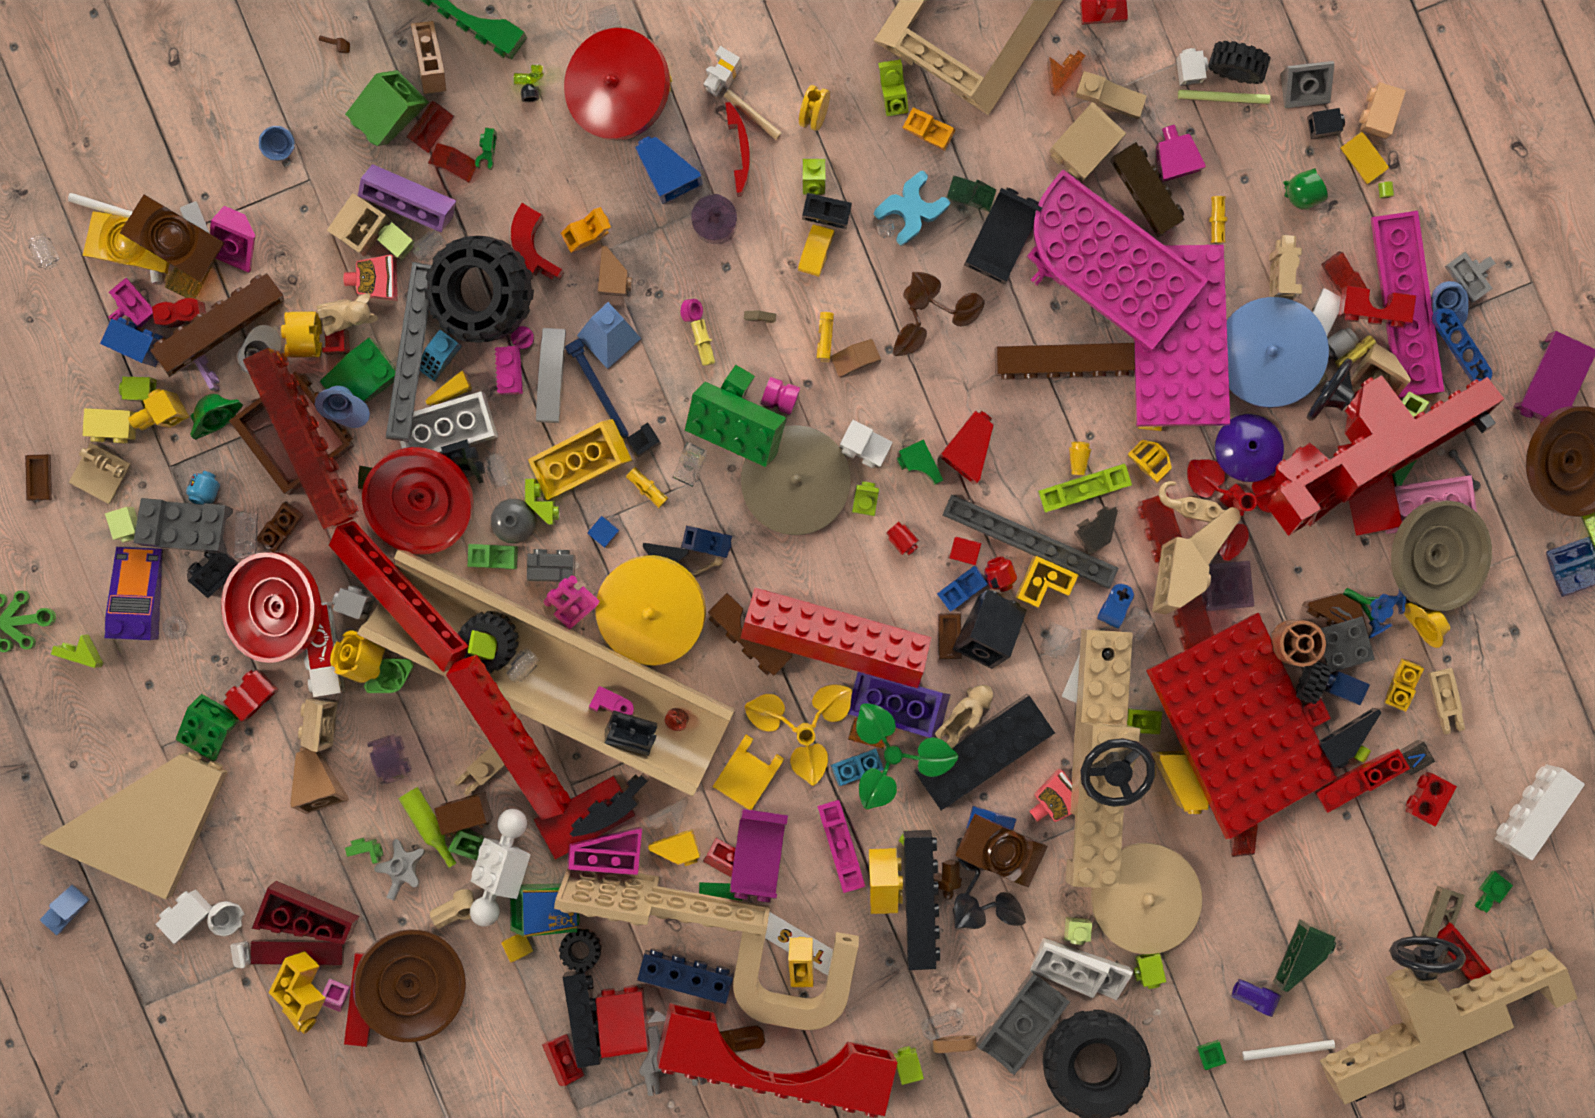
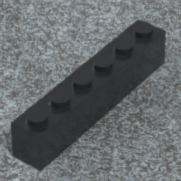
M931 830L903 831L909 970L936 969V961H940V947H936V939H940L939 925H935V917H939V904H934V896L938 895V881L934 882V873H938L937 859H933V851H937V838L932 837Z

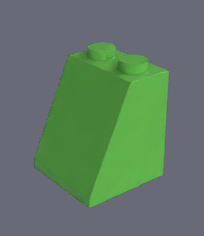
M398 70L376 73L345 115L350 119L351 124L355 128L360 129L366 135L367 140L371 144L378 147L389 144L427 106L429 101Z

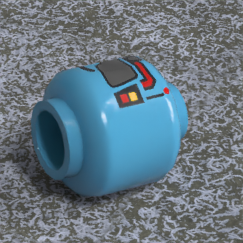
M203 471L202 474H193L186 488V494L189 496L188 500L200 505L212 504L220 489V483L215 480L216 475L208 471Z

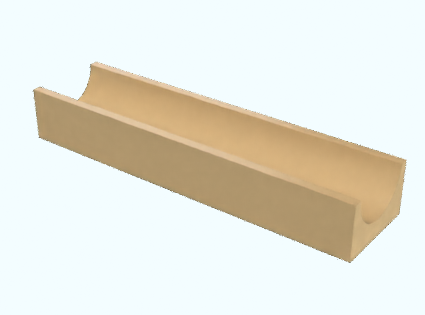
M403 550L397 551L394 557L395 566L457 634L471 617L476 616L480 612L485 614L487 611H492L493 615L499 612L502 614L501 618L504 619L507 616L510 619L508 621L510 625L514 623L516 628L513 631L514 633L518 632L519 638L516 640L519 642L518 648L515 650L517 652L501 670H495L493 673H490V676L497 683L498 688L513 710L682 792L694 796L735 711L734 708L652 668L616 653L614 650L416 554ZM379 602L373 614L360 627L357 634L447 677L448 671L442 672ZM481 631L482 633H485V634H488V635L493 636L492 634H490V633H488V632ZM497 642V646H496V651H495V652H498V642ZM599 686L631 701L634 706L632 716L657 723V729L654 733L657 736L649 756L605 744V728L612 713L599 707L597 713L588 709ZM675 711L681 712L685 716L683 723H677ZM678 715V718L683 719V716Z

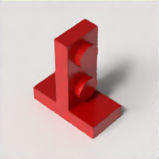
M1127 0L1080 1L1082 25L1127 22L1128 20Z

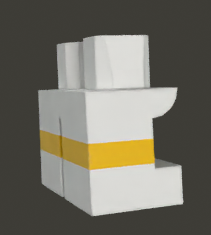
M722 46L715 53L718 64L716 67L710 66L706 69L708 77L704 82L705 90L718 97L723 87L727 90L729 89L742 67L740 57Z

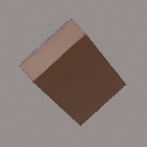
M25 455L26 501L52 500L51 455Z
M961 613L938 614L939 660L962 659V654L952 650L961 632Z

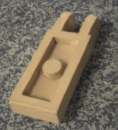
M1446 668L1429 672L1428 677L1443 733L1447 735L1451 732L1448 716L1454 715L1457 730L1463 731L1465 729L1462 717L1463 709L1453 669Z
M491 746L454 783L457 786L461 785L468 776L472 775L476 782L465 789L464 794L468 796L477 787L486 783L505 764L493 746Z

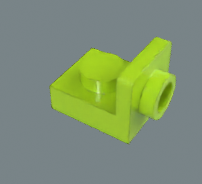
M862 481V485L856 486L852 513L875 516L880 490L875 488V483Z

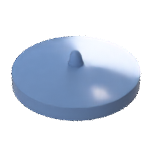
M1266 297L1243 305L1227 320L1229 389L1241 400L1264 408L1284 407L1300 401L1319 384L1328 363L1329 345L1324 327L1315 314L1307 307L1287 298Z

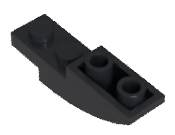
M644 773L639 777L635 774L626 783L629 787L623 793L619 790L610 799L611 805L605 799L600 803L596 800L587 809L590 813L584 819L580 816L571 825L573 830L570 835L575 837L593 833L624 817L639 804L634 795L649 781V778Z

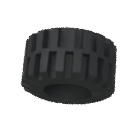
M487 611L485 614L480 612L476 616L471 617L458 632V635L468 646L472 630L488 632L496 638L498 652H495L494 659L481 660L489 674L495 670L499 671L506 666L517 651L515 650L519 645V642L516 641L519 638L518 632L514 633L513 631L516 628L514 623L510 625L508 623L510 619L507 616L503 619L501 618V613L497 612L493 615L492 611ZM468 650L464 656V659L472 656L468 653Z

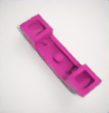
M840 800L818 805L817 807L843 893L865 887Z

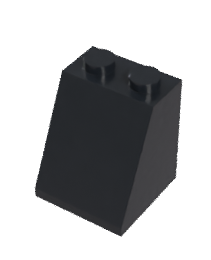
M987 589L978 596L952 650L993 669L1011 657L1027 609L1021 607L1018 602L1007 600L1001 597L998 592Z

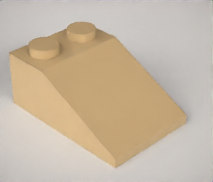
M309 698L305 700V703H302L301 716L304 717L303 726H300L298 731V739H301V746L314 752L333 746L338 701Z

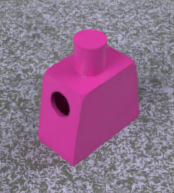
M1175 125L1162 129L1165 141L1158 143L1155 148L1157 166L1160 173L1159 179L1162 183L1200 172L1206 167L1190 134L1178 136Z

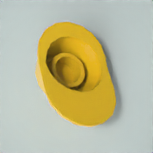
M1405 603L1404 615L1408 621L1416 628L1427 644L1434 648H1440L1443 645V637L1450 631V625L1441 611L1421 609L1415 604Z

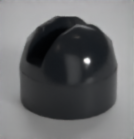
M528 83L522 87L520 92L522 102H534L540 99L536 86Z

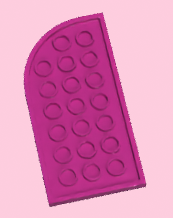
M1063 169L1049 185L1039 201L1038 206L1042 207L1041 212L1036 210L1033 232L1038 255L1046 269L1061 284L1152 352L1209 279Z

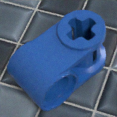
M1122 583L1115 585L1102 605L1097 619L1119 629L1134 597L1132 588ZM1125 588L1127 597L1119 600L1120 596L1117 594V591H1123Z

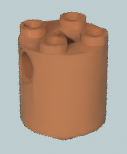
M1294 619L1286 620L1278 624L1270 636L1274 653L1285 664L1300 667L1311 666L1319 661L1325 652V635L1320 627L1313 622Z

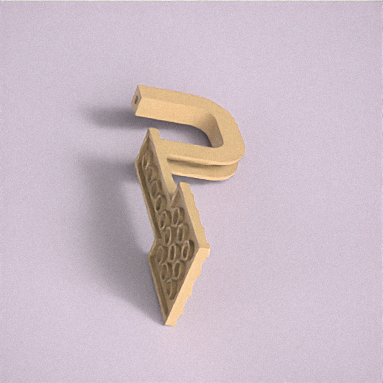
M567 867L554 909L561 910L564 913L575 912L584 914L587 917L598 916L607 918L610 921H626L636 926L648 925L650 915H654L660 919L671 918L682 923L693 922L702 924L705 927L725 928L732 932L742 931L733 989L739 1006L753 1019L767 1024L794 1029L816 1030L830 1025L843 1013L848 1001L858 951L859 936L836 932L826 987L819 996L802 998L774 993L763 988L758 979L770 906L659 887L660 876L569 870Z

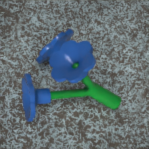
M1346 588L1343 593L1346 597L1360 604L1369 618V624L1373 629L1369 634V639L1392 626L1391 623H1380H1383L1386 618H1390L1393 615L1394 605H1397L1399 614L1405 612L1406 596L1403 595L1400 589L1397 596L1382 594L1380 597H1365L1349 588ZM1366 604L1369 605V606H1371V608H1372V611H1371V612H1370V610L1368 609V607L1366 606Z

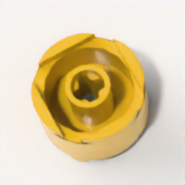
M313 311L285 312V325H281L282 339H286L287 343L284 348L285 357H320L322 353V342H320L322 324L318 313Z
M347 631L342 635L344 636L343 640L335 643L331 653L330 662L331 666L335 667L336 671L334 672L359 683L376 679L380 673L379 667L385 647L358 635L356 631Z

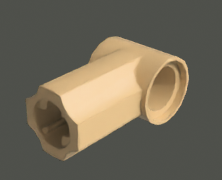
M468 889L459 890L453 894L452 900L430 911V918L434 926L439 929L458 919H471L470 908L474 902L473 892Z

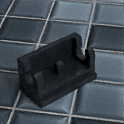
M614 710L605 728V744L649 756L657 736L654 734L657 729V723Z

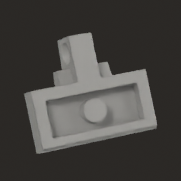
M1464 252L1444 266L1453 279L1466 290L1471 303L1493 289L1485 279L1488 276L1485 271L1496 264L1491 256L1479 263L1477 259L1472 261L1468 254Z

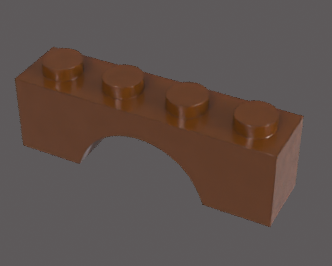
M727 592L708 611L711 615L708 619L717 628L722 626L727 631L725 636L732 643L735 644L738 641L744 647L741 651L750 660L754 657L760 663L758 668L768 676L771 673L774 676L793 655L787 651L741 639V615L744 608Z

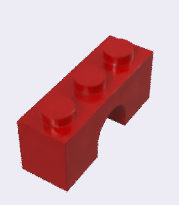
M1346 286L1342 289L1338 316L1345 317V321L1359 322V319L1368 320V324L1382 325V322L1391 323L1390 327L1405 328V325L1413 323L1417 295L1393 292L1388 295L1386 306L1383 309H1378L1370 302V289Z

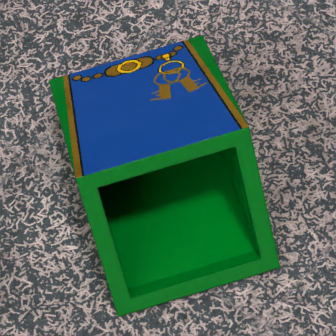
M562 883L521 884L517 899L510 898V931L523 937L577 932L580 917L579 913H564L561 910L554 909L555 900Z

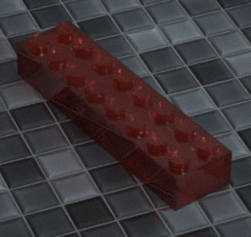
M266 348L243 359L323 530L335 529L339 525L358 518L356 513L359 511L357 504L353 499L350 500L346 492L349 488L343 478L340 479L336 471L339 470L337 462L333 457H329L327 449H329L328 443L323 436L320 437L317 428H319L318 422L313 415L310 416L307 407H309L308 401L303 394L300 395L297 389L299 386L298 380L293 373L290 374L287 368L289 362L285 354Z

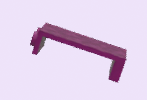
M1558 331L1548 333L1544 341L1548 343L1547 349L1522 402L1515 403L1514 408L1520 410L1519 414L1527 418L1535 417L1541 420L1540 423L1555 410L1572 406L1595 358L1594 348Z
M748 809L741 810L729 893H735L734 898L748 900V895L756 896L757 901L770 903L771 899H777V880L784 829L787 825L788 815Z

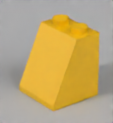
M1152 752L1153 758L1177 806L1184 809L1188 814H1202V810H1209L1208 801L1185 752Z

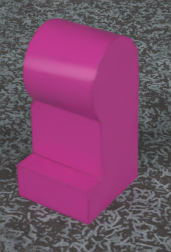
M601 686L598 687L588 708L596 713L599 707L611 713L615 710L628 715H632L634 711L631 701Z

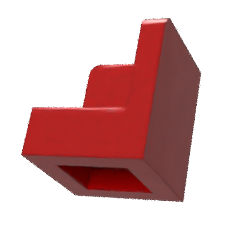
M343 329L327 336L325 334V347H322V352L327 355L348 354L350 352L349 331Z
M955 537L948 559L976 566L982 543Z

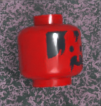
M1000 556L987 562L984 573L990 588L1000 590V592L1012 589V584L1017 580V574L1012 561Z

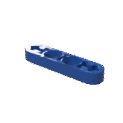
M1448 308L1437 309L1432 315V322L1471 381L1478 379L1479 382L1487 377L1491 380L1492 370L1455 312ZM1441 314L1448 315V317L1446 318L1447 323L1449 325L1455 324V326L1449 328V326L1446 323L1440 322V320L1442 319ZM1458 330L1461 333V340L1458 343H1453L1451 335L1454 331ZM1467 349L1473 351V359L1469 362L1463 359V354ZM1476 365L1479 370H1484L1482 373L1483 378H1477L1476 376L1479 374L1477 369L1470 366Z

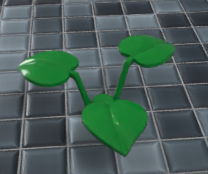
M867 703L861 704L856 722L858 736L868 744H876L882 739L886 746L884 758L887 761L883 773L876 768H870L860 779L859 797L865 809L884 806L895 798L897 793L896 782L892 777L886 776L890 765L898 764L902 758L919 760L918 770L929 777L944 774L956 763L958 754L945 741L934 737L927 738L920 743L918 747L919 756L902 753L898 746L890 745L886 739L887 736L895 732V721L892 715L880 706Z

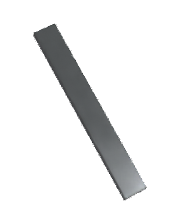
M412 262L386 439L409 442L430 306L429 300L425 299L424 289H427L428 281L425 277L427 269L431 268L432 265Z
M952 494L942 514L944 517L1028 554L1045 559L1110 589L1119 569L1116 566Z

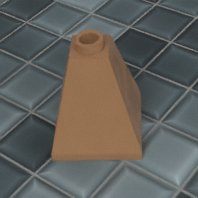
M305 747L300 748V752L296 753L291 808L308 814L349 800L348 795L319 751H311Z

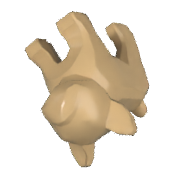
M362 294L355 301L342 299L317 305L319 317L324 318L322 323L326 336L346 329L353 324L357 326L377 321L378 316L370 313L367 305L370 294Z
M979 685L974 688H968V697H965L955 706L949 718L935 732L937 738L941 739L944 735H947L949 739L946 743L953 748L970 727L974 728L982 717L983 709L989 710L991 707L993 691L990 686Z

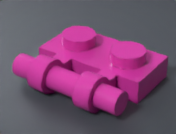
M573 575L568 579L564 578L559 583V587L552 589L543 601L547 607L553 604L557 608L553 615L569 629L591 612L600 602L584 586L576 590L574 585L577 583V578ZM565 594L569 599L565 601L562 595Z

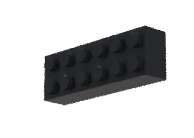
M1025 694L959 739V742L952 748L958 754V759L950 770L935 777H929L920 773L918 768L914 772L942 811L1048 739L1055 732L1030 695Z

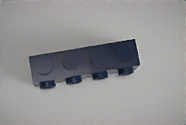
M651 948L650 951L645 950L637 981L726 1004L734 973H730V969L722 966H717V968L708 967V963L700 960H695L694 963L685 960L686 957L673 954L672 957L663 955L664 952L655 948Z

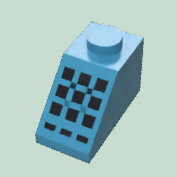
M439 330L422 354L420 371L435 382L461 349L462 345L442 330Z

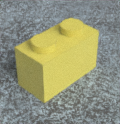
M84 408L83 436L90 437L91 442H105V438H111L113 443L127 444L128 439H136V429L131 426L128 417L137 412Z

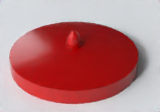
M609 28L587 38L572 55L564 79L565 100L574 120L587 132L597 137L614 141L636 137L649 129L661 115L668 100L670 90L669 68L661 50L646 36L627 28Z
M406 447L388 453L371 469L365 479L362 490L364 514L374 532L390 546L412 554H432L450 547L463 535L473 514V493L463 471L445 455L427 448Z
M280 552L257 553L243 559L229 574L221 598L222 619L226 632L233 644L249 658L264 663H275L293 659L309 647L320 625L322 606L318 586L310 571L296 558Z

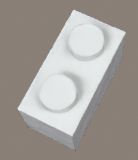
M196 889L190 893L187 891L182 893L176 899L177 905L173 908L169 906L159 915L161 919L156 925L173 944L181 941L208 916L212 908Z

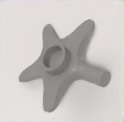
M398 839L393 841V858L387 862L377 864L374 868L375 872L386 873L391 877L392 885L386 898L394 901L402 884L405 882L414 888L418 887L419 880L416 876V865L425 852L423 849H417L407 853Z

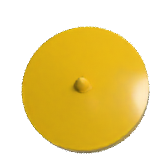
M646 555L621 563L606 577L597 594V599L600 602L595 607V614L601 635L616 653L639 664L661 665L680 658L696 643L704 627L706 604L700 585L686 568L665 557Z

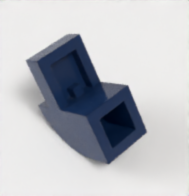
M686 525L681 548L727 558L728 552L731 549L732 536Z

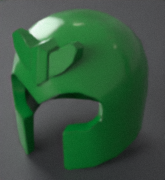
M1316 168L1301 172L1290 181L1286 180L1283 182L1286 190L1284 196L1289 198L1290 202L1298 209H1311L1328 199L1327 188L1321 177L1317 174Z

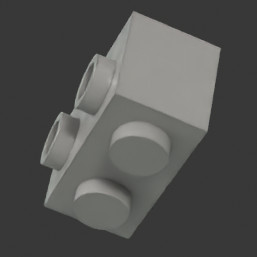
M349 585L348 588H340L339 592L336 591L332 600V604H334L333 610L356 619H368L376 598L366 594L367 590L364 588Z

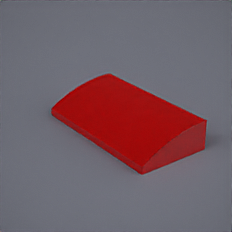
M1352 443L1337 446L1338 450L1343 447L1349 449L1352 447ZM1392 475L1349 500L1356 536L1397 528L1402 523Z

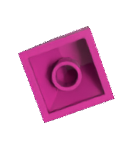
M223 206L213 217L210 225V234L225 243L216 259L249 273L252 267L255 234L245 214Z

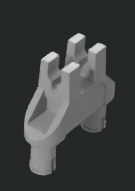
M658 1025L648 1028L651 1049L639 1069L640 1074L645 1078L648 1096H653L654 1090L656 1095L662 1093L658 1072L662 1069H659L657 1064V1053L661 1040ZM699 1077L700 1085L707 1083L706 1078ZM692 1079V1085L698 1086L699 1080Z

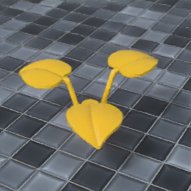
M839 684L820 688L812 698L813 706L819 710L811 724L802 723L798 727H795L782 716L785 711V705L781 698L774 694H763L745 704V712L749 720L763 731L771 732L777 730L781 720L793 732H796L798 742L806 747L800 746L793 751L790 757V764L798 776L814 786L822 778L828 764V754L823 745L817 743L810 746L815 740L814 728L821 714L829 722H838L845 718L850 709L852 690L847 686Z

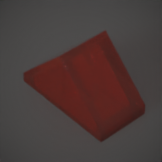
M440 143L436 144L428 161L429 165L470 183L477 168L473 158L454 147Z
M1258 824L1230 839L1232 857L1255 855Z

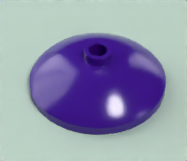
M1243 414L1230 419V424L1222 426L1215 440V456L1218 464L1227 475L1242 482H1257L1269 477L1276 471L1275 468L1282 461L1284 454V443L1279 430L1271 421L1259 415ZM1249 442H1254L1256 449H1250Z

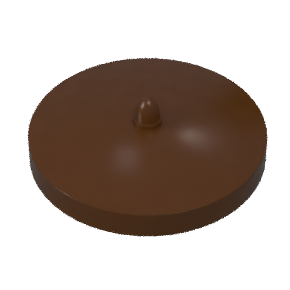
M1566 406L1555 410L1538 425L1529 442L1526 455V473L1529 486L1536 499L1553 513L1580 517L1595 512V408Z
M415 929L395 931L373 943L360 959L353 980L355 1005L364 1022L381 1036L405 1043L426 1040L444 1030L459 1012L466 989L464 968L455 950L439 936Z

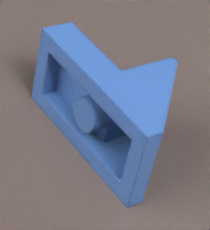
M71 885L49 905L50 909L40 921L55 935H58L90 899L74 885Z

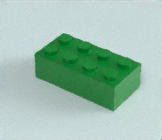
M705 381L692 395L684 431L767 467L778 454L787 418Z

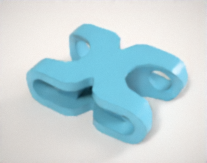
M924 171L918 172L904 184L903 197L897 194L889 196L873 213L879 220L891 214H898L903 217L905 227L896 239L900 246H904L919 234L922 226L921 220L933 222L951 203L946 197H941L933 203H926L920 198L919 190L928 178Z

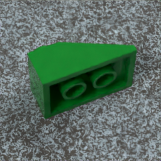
M368 337L320 380V383L326 390L333 386H344L353 393V396L358 397L366 404L394 383L396 368L375 340Z

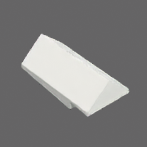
M1046 938L1042 939L1030 971L1091 998H1094L1098 992L1114 1000L1118 999L1133 973L1128 966Z

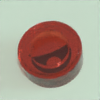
M672 708L667 712L664 721L669 729L682 731L686 728L689 717L684 710Z

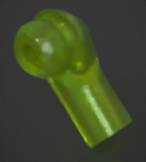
M531 65V73H514V85L536 83L544 76L543 66Z

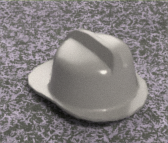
M259 325L252 329L237 355L238 363L242 367L241 370L243 372H247L254 377H262L271 370L281 350V338L278 332L267 325Z

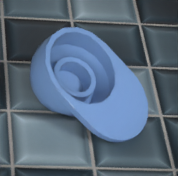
M1446 281L1436 286L1431 297L1433 313L1439 308L1451 309L1463 325L1468 317L1469 299L1466 290L1455 281ZM1441 314L1442 319L1440 320V322L1446 323L1449 326V328L1455 326V324L1449 325L1447 323L1446 318L1448 317V315Z

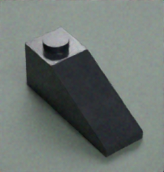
M1371 708L1319 740L1320 743L1318 745L1332 768L1337 767L1341 769L1350 763L1349 759L1356 755L1381 715L1380 709Z

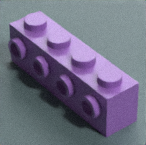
M374 164L371 165L360 180L359 197L442 233L453 218L456 200Z

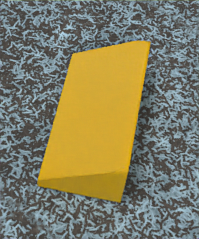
M1363 132L1340 147L1366 184L1389 169V166Z

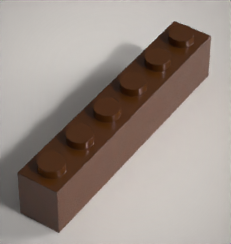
M267 273L263 276L261 274L255 276L250 280L248 286L235 289L230 294L231 297L225 301H217L212 305L210 311L205 314L200 313L192 319V323L186 327H178L172 332L173 335L166 340L164 338L160 339L153 345V349L150 351L169 378L285 301L282 292Z
M1134 343L997 346L995 348V376H1001V380H1013L1017 375H1024V379H1037L1038 375H1047L1048 379L1061 378L1060 374H1069L1070 378H1082L1083 374L1092 373V377H1106V373H1115L1116 377L1129 376V372L1135 371Z

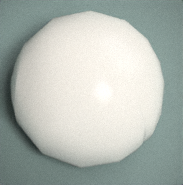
M229 901L219 902L209 911L208 927L215 935L223 937L231 935L242 926V916L245 915L244 911L235 903Z

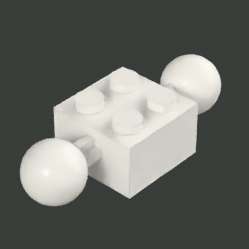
M508 809L499 816L497 825L502 834L501 839L496 840L484 837L479 849L476 865L472 871L471 882L485 891L483 897L478 898L471 905L470 916L475 924L482 927L494 924L499 917L500 909L495 901L497 896L517 899L528 865L530 854L513 845L514 839L521 836L527 828L525 815L517 809Z

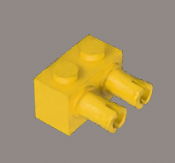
M156 389L148 394L149 398L143 400L145 408L128 417V420L134 429L140 428L145 430L155 423L159 426L172 428L190 416L177 393Z

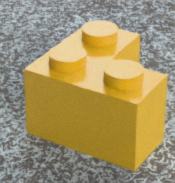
M1033 556L1015 598L1034 607H1039L1047 588L1069 596L1078 574L1038 556Z
M896 848L869 849L871 914L898 913V904H903V877L898 876V871H902L901 857L897 858Z
M306 952L284 959L268 992L297 1023L317 1016L326 999L311 984L320 966Z

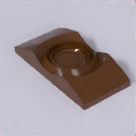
M143 194L120 231V234L200 282L225 244Z
M974 814L955 856L1014 883L1029 887L1048 846Z

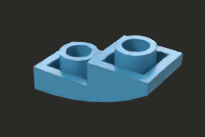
M876 748L831 764L838 786L860 779L870 768H876L879 771L884 770Z

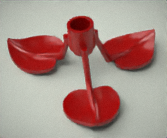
M1192 459L1189 462L1187 479L1190 488L1196 495L1208 498L1216 490L1219 493L1234 498L1233 505L1240 511L1241 516L1244 515V512L1253 510L1256 505L1260 510L1271 513L1267 505L1272 500L1271 495L1278 491L1277 488L1279 487L1274 481L1275 476L1270 475L1263 480L1253 482L1251 489L1255 495L1252 493L1237 494L1218 487L1225 479V473L1218 462L1210 459ZM1240 523L1235 525L1217 551L1223 560L1229 561L1242 552L1248 542V528Z

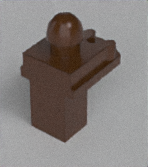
M952 859L942 862V873L934 874V882L938 881V889L944 890L943 896L947 900L952 899L954 896L953 890L961 888L962 878H960V862Z

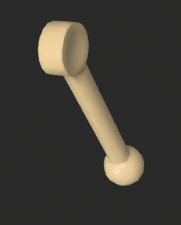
M717 557L714 562L691 574L695 577L714 566H721L723 559Z

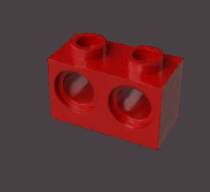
M1426 771L1425 774L1419 777L1416 784L1418 788L1414 795L1412 794L1408 798L1405 812L1436 827L1457 786ZM1437 782L1438 790L1432 794L1430 786L1432 783ZM1426 802L1428 809L1425 813L1421 814L1419 807L1422 803Z

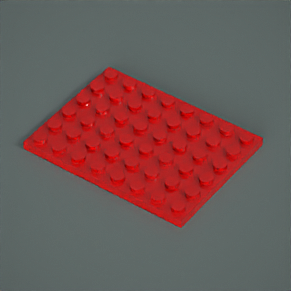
M1259 612L1146 670L1225 839L1237 836L1337 778L1329 761L1318 745L1320 741L1314 729L1310 727L1302 711L1303 705L1300 699L1296 697L1297 693L1282 661L1277 658L1273 651L1272 640Z

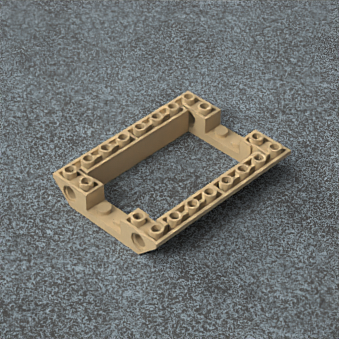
M900 0L874 39V42L911 66L916 63L950 85L951 92L989 115L1063 0H1034L985 77L977 74L909 30L928 0Z

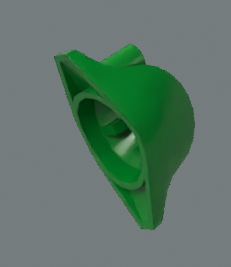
M208 394L202 397L196 404L194 413L190 415L194 423L190 433L191 437L197 440L222 429L230 423L229 420L235 417L242 408V402L237 399H224L218 394Z

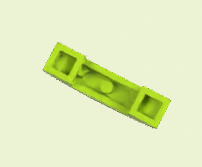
M1124 463L1039 490L1038 493L1044 512H1049L1131 486L1132 483Z

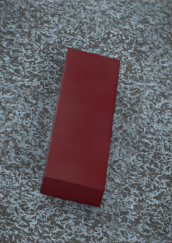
M252 940L251 964L282 965L286 957L306 952L318 965H343L344 944L328 941Z

